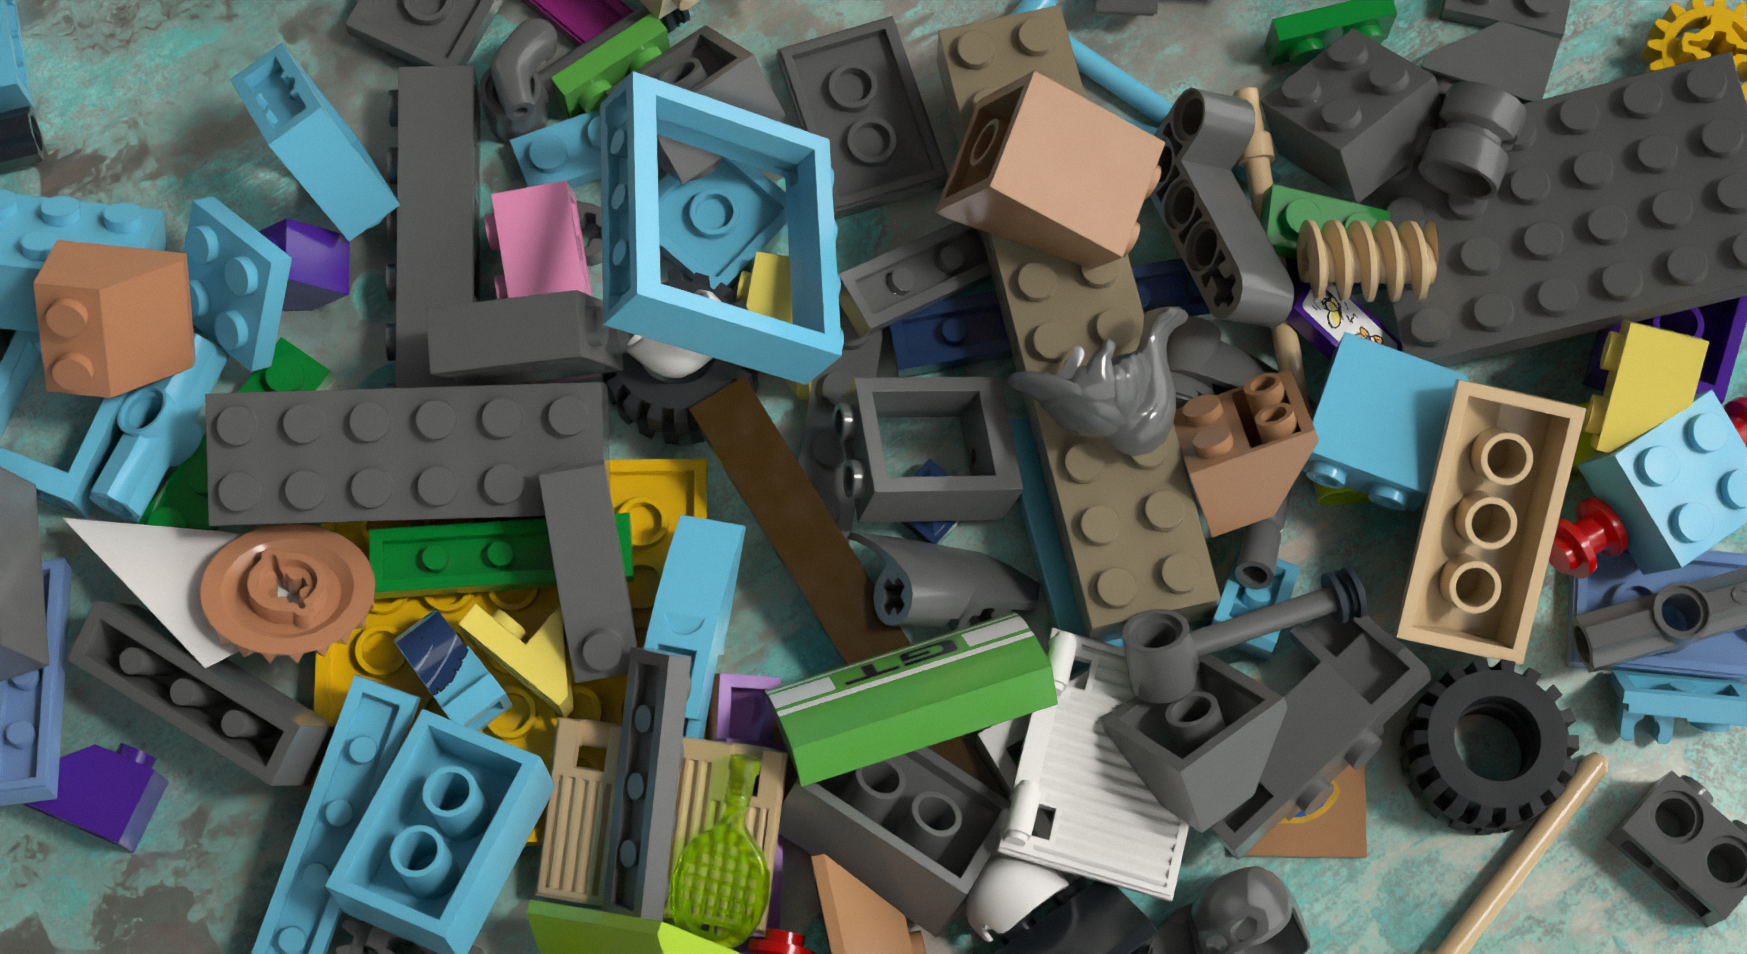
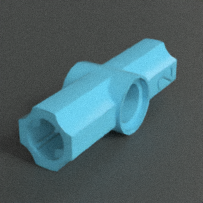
M194 333L196 362L193 368L137 389L126 398L120 407L117 415V424L124 433L93 486L89 498L101 509L118 516L122 520L138 523L168 468L185 462L199 447L202 439V428L196 421V418L205 404V394L211 393L230 356L218 344L206 340L197 333Z

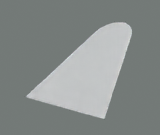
M63 518L204 668L240 651L235 644L222 645L215 629H208L204 612L201 608L200 585L203 574L214 556L227 544L246 533ZM277 577L278 597L284 596L289 603H297L299 607V594H292L288 588L284 589Z

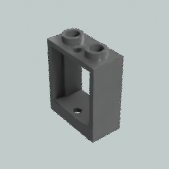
M1000 377L854 378L842 403H837L834 408V435L837 441L844 442L847 459L843 469L844 491L847 498H854L858 523L1004 520L1023 491ZM960 417L971 476L888 477L877 418Z

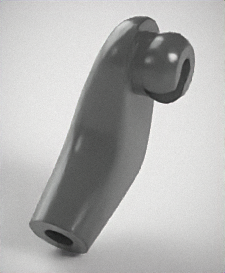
M531 18L520 23L502 43L492 59L490 66L492 80L502 109L509 120L525 119L536 110L531 92V77L544 60L547 62L554 56L558 41V35L554 26L545 19Z

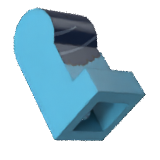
M434 609L393 640L449 720L480 732L513 706L506 692L496 679L488 672L471 648L464 645L437 609Z

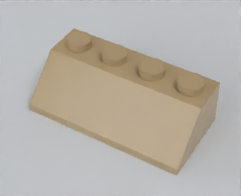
M1459 379L1455 380L1393 636L1497 660L1514 661L1516 664L1523 665L1586 408L1504 388Z

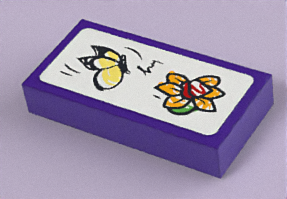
M1299 278L1294 287L1292 309L1286 320L1329 361H1331L1333 352L1344 332L1402 351V343L1352 295H1350L1348 301H1340L1335 283H1328L1323 301H1315L1310 283H1304Z

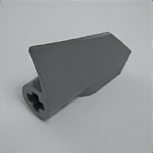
M851 531L847 537L849 540L856 541L872 549L887 562L877 580L873 597L875 611L879 619L886 625L940 628L947 624L951 631H955L1008 614L1012 610L1033 611L1038 604L1040 583L1010 565L981 552Z

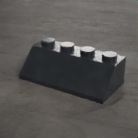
M1080 877L1052 898L1058 908L1036 923L1031 914H1028L1010 930L1001 933L998 938L1004 946L994 954H1140L1149 947L1159 931L1152 921L1117 886L1100 881H1095L1090 885L1085 877Z

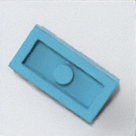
M1621 670L1611 671L1610 683L1619 697L1615 728L1624 741H1632L1634 726L1639 720L1644 719V714L1651 715L1654 719L1652 735L1658 744H1668L1671 741L1675 717L1685 718L1692 726L1709 732H1727L1730 730L1731 725L1747 727V689L1741 681Z

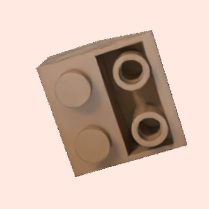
M1291 369L1277 374L1264 373L1257 375L1247 381L1245 385L1218 395L1207 394L1195 397L1183 407L1176 409L1173 421L1190 479L1212 537L1275 516L1319 441Z

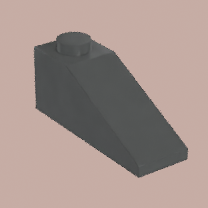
M599 460L538 471L575 682L580 683L628 674L631 647H639V641L605 461Z

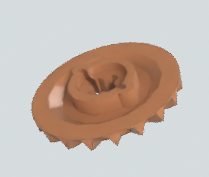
M272 525L259 528L236 538L223 547L210 561L200 585L201 608L203 609L208 629H215L222 645L235 644L243 657L249 656L254 652L261 653L269 664L278 655H290L297 664L304 653L314 651L325 657L331 644L347 645L351 632L354 629L364 628L368 611L374 609V573L364 553L342 535L313 525ZM277 577L284 589L288 588L292 594H299V607L297 603H289L284 596L278 597Z

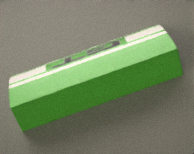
M1015 612L765 691L767 701L801 787L1058 705L1052 665L1030 627Z

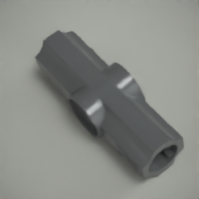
M1747 567L1693 583H1672L1662 588L1658 593L1573 617L1570 621L1573 633L1572 642L1579 661L1585 665L1589 673H1593L1658 653H1677L1692 643L1747 628ZM1669 605L1683 613L1687 623L1686 631L1672 629L1666 624L1662 616V606Z

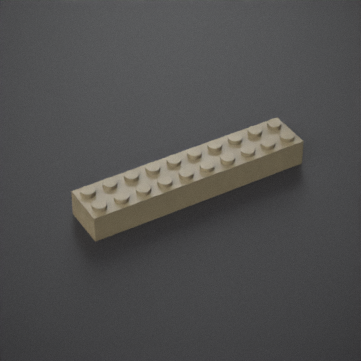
M1061 5L938 30L937 65L959 149L978 100L1034 70L1085 98ZM980 230L1016 372L1035 371L1057 375L1062 370L1065 361L1073 354L1075 346H1080L1084 349L1085 356L1080 366H1086L1092 356L1102 347L1103 341L1111 339L1115 343V351L1112 358L1115 355L1136 351L1143 331L1144 312L1128 254L1123 258L1091 269ZM1022 393L1084 637L1101 642L1123 638V627L1128 620L1139 613L1154 609L1175 611L1184 616L1188 623L1212 618L1221 601V596L1174 423L1163 444L1151 453L1131 456L1116 451L1104 438L1080 436L1060 427L1047 410L1042 409L1038 401Z

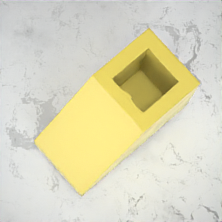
M1627 320L1622 321L1619 333L1610 331L1606 338L1600 361V369L1609 371L1603 396L1596 394L1591 396L1584 419L1583 431L1592 433L1590 445L1598 451L1611 453L1692 406L1709 341Z

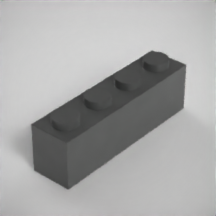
M95 601L67 657V660L270 786H310L325 756L336 727L335 724L226 658L204 668L154 614L139 605Z

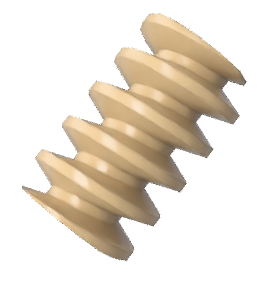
M1305 219L1301 224L1297 242L1298 275L1300 281L1310 283L1315 301H1323L1328 283H1335L1340 301H1348L1354 283H1360L1364 300L1366 302H1373L1379 283L1386 284L1391 302H1398L1400 300L1404 284H1411L1416 302H1424L1429 285L1434 282L1439 260V237L1436 222L1429 221L1421 230L1417 222L1403 221L1398 226L1397 231L1392 222L1386 220H1379L1374 224L1372 230L1366 221L1353 220L1348 225L1346 231L1338 220H1328L1323 224L1321 231L1313 220Z

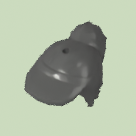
M1180 306L1161 307L1148 311L1144 315L1143 331L1136 351L1115 355L1112 358L1115 351V343L1111 339L1103 341L1102 347L1092 356L1088 364L1080 366L1085 356L1084 349L1080 346H1075L1073 354L1065 361L1062 370L1057 375L1035 371L1015 372L1008 377V384L1038 401L1042 409L1047 410L1055 422L1069 432L1085 437L1104 438L1116 451L1131 456L1151 453L1166 441L1173 426L1176 411V389L1168 365L1166 347L1169 335L1176 327L1187 321L1188 314Z

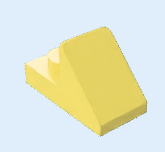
M475 604L458 623L465 637L558 714L567 718L574 710L571 658L561 606L554 611L528 643L525 644L522 641L528 633L513 618L500 609L490 616Z

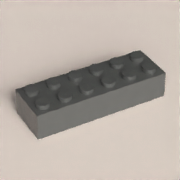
M602 382L205 394L209 526L545 516L538 471L599 460L605 461L610 487L608 386Z

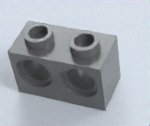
M1671 770L1648 789L1606 839L1709 928L1725 920L1747 895V824L1739 820L1731 822L1712 805L1713 797L1703 785L1689 776L1682 775L1679 777ZM1657 807L1668 808L1678 816L1681 823V833L1678 838L1670 837L1659 829L1655 820ZM1710 851L1722 854L1730 862L1732 878L1729 883L1717 880L1710 873L1707 865Z

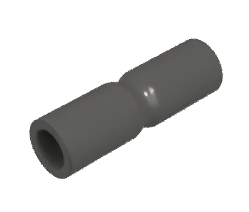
M1292 487L1275 516L1247 525L1244 529L1235 577L1240 584L1247 588L1264 589L1270 586L1274 580L1282 540L1281 532L1285 525Z

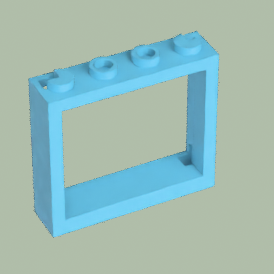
M632 71L600 104L603 325L807 385L842 356L844 334L840 327L839 293L841 279L837 274L835 241L838 227L834 220L832 191L834 171L831 168L830 140ZM657 134L785 177L792 324L661 284Z

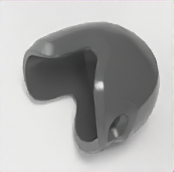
M1260 866L1244 867L1222 875L1206 886L1192 904L1193 924L1204 954H1305L1311 948L1310 934L1291 891L1278 876ZM1220 947H1226L1224 951H1219Z

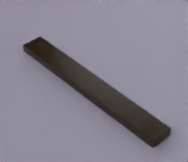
M745 376L690 408L688 411L689 415L843 664H851L910 645L900 626L886 625L879 619L874 607L875 586ZM967 734L927 746L1007 799Z

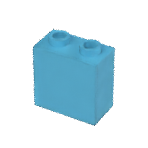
M1344 332L1333 352L1310 417L1319 441L1302 471L1307 472L1306 476L1320 485L1335 489H1341L1346 486L1368 494V499L1383 508L1394 511L1409 509L1415 512L1428 495L1455 380L1467 381L1469 376Z

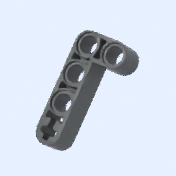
M1189 88L1183 91L1154 134L1155 137L1164 141L1165 145L1157 164L1161 167V176L1150 197L1214 317L1271 328L1280 326L1287 319L1292 309L1294 287L1289 274L1231 171L1253 136L1255 128L1253 105L1247 99Z

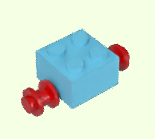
M1712 389L1695 394L1692 406L1611 453L1597 451L1579 463L1577 466L1596 497H1587L1577 505V521L1574 523L1559 518L1549 557V562L1552 566L1563 574H1570L1576 578L1584 579L1595 572L1597 568L1596 554L1601 552L1609 557H1616L1627 549L1643 575L1683 568L1747 523V398L1735 397L1726 403L1723 408Z

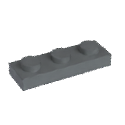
M954 222L838 274L841 279L839 303L861 339L991 279V270L980 230Z

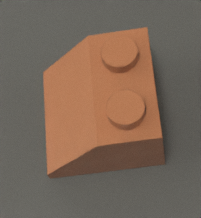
M65 240L56 241L33 282L46 391L113 398L193 368L196 362L187 253Z

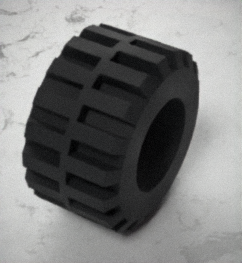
M668 271L669 281L661 283L690 293H694L699 289L710 291L721 302L748 310L742 299L734 302L732 289L721 282L715 289H712L708 275L695 272L693 282L683 280L682 271ZM629 333V340H630L635 334ZM627 352L622 353L623 371L602 373L604 383L608 386L610 401L612 405H617L619 416L628 425L636 422L640 434L652 439L656 432L663 433L666 444L678 445L679 435L690 434L692 444L705 441L688 413L690 408L745 376L756 394L759 386L758 373L760 371L716 359L712 367L700 378L687 383L672 384L651 376L643 368V365Z
M1487 659L1473 660L1465 669L1458 665L1447 671L1439 681L1436 680L1413 706L1406 718L1409 720V723L1402 731L1400 745L1406 746V753L1400 758L1402 773H1412L1414 780L1408 785V788L1414 798L1423 794L1431 803L1425 811L1435 819L1442 813L1451 818L1448 827L1462 832L1466 827L1472 826L1475 827L1476 835H1490L1497 829H1502L1504 833L1517 829L1525 822H1530L1554 803L1566 790L1563 785L1573 777L1577 763L1571 761V756L1580 749L1579 735H1569L1568 727L1576 721L1571 707L1562 711L1559 710L1555 702L1563 694L1554 684L1546 691L1536 683L1542 674L1530 667L1521 675L1514 672V661L1501 659L1494 667H1489ZM1479 714L1493 717L1504 723L1513 732L1520 746L1521 767L1518 775L1508 781H1492L1473 773L1463 763L1455 746L1454 733L1459 719L1467 715Z

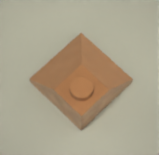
M821 854L811 857L813 878L829 954H926L921 930L908 932L904 914L827 855Z

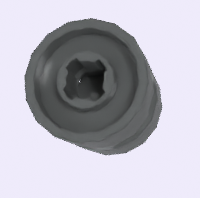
M1460 81L1452 84L1447 90L1438 114L1440 119L1439 129L1433 131L1430 135L1418 168L1420 174L1427 182L1444 192L1466 199L1486 200L1493 198L1498 193L1509 164L1506 152L1511 151L1513 145L1518 140L1527 116L1526 108L1516 97L1495 86L1476 81Z

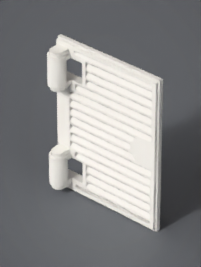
M1052 628L1046 652H1048L1047 658L1052 665L1058 705L1030 713L1009 798L1012 802L1006 825L1001 830L997 852L1171 902L1174 896L1189 824L1160 805L1104 731L1101 723L1102 719L1135 697L1130 688L1125 650L1122 647ZM1074 660L1089 664L1083 690L1068 686ZM1038 807L1054 812L1048 840L1032 836Z

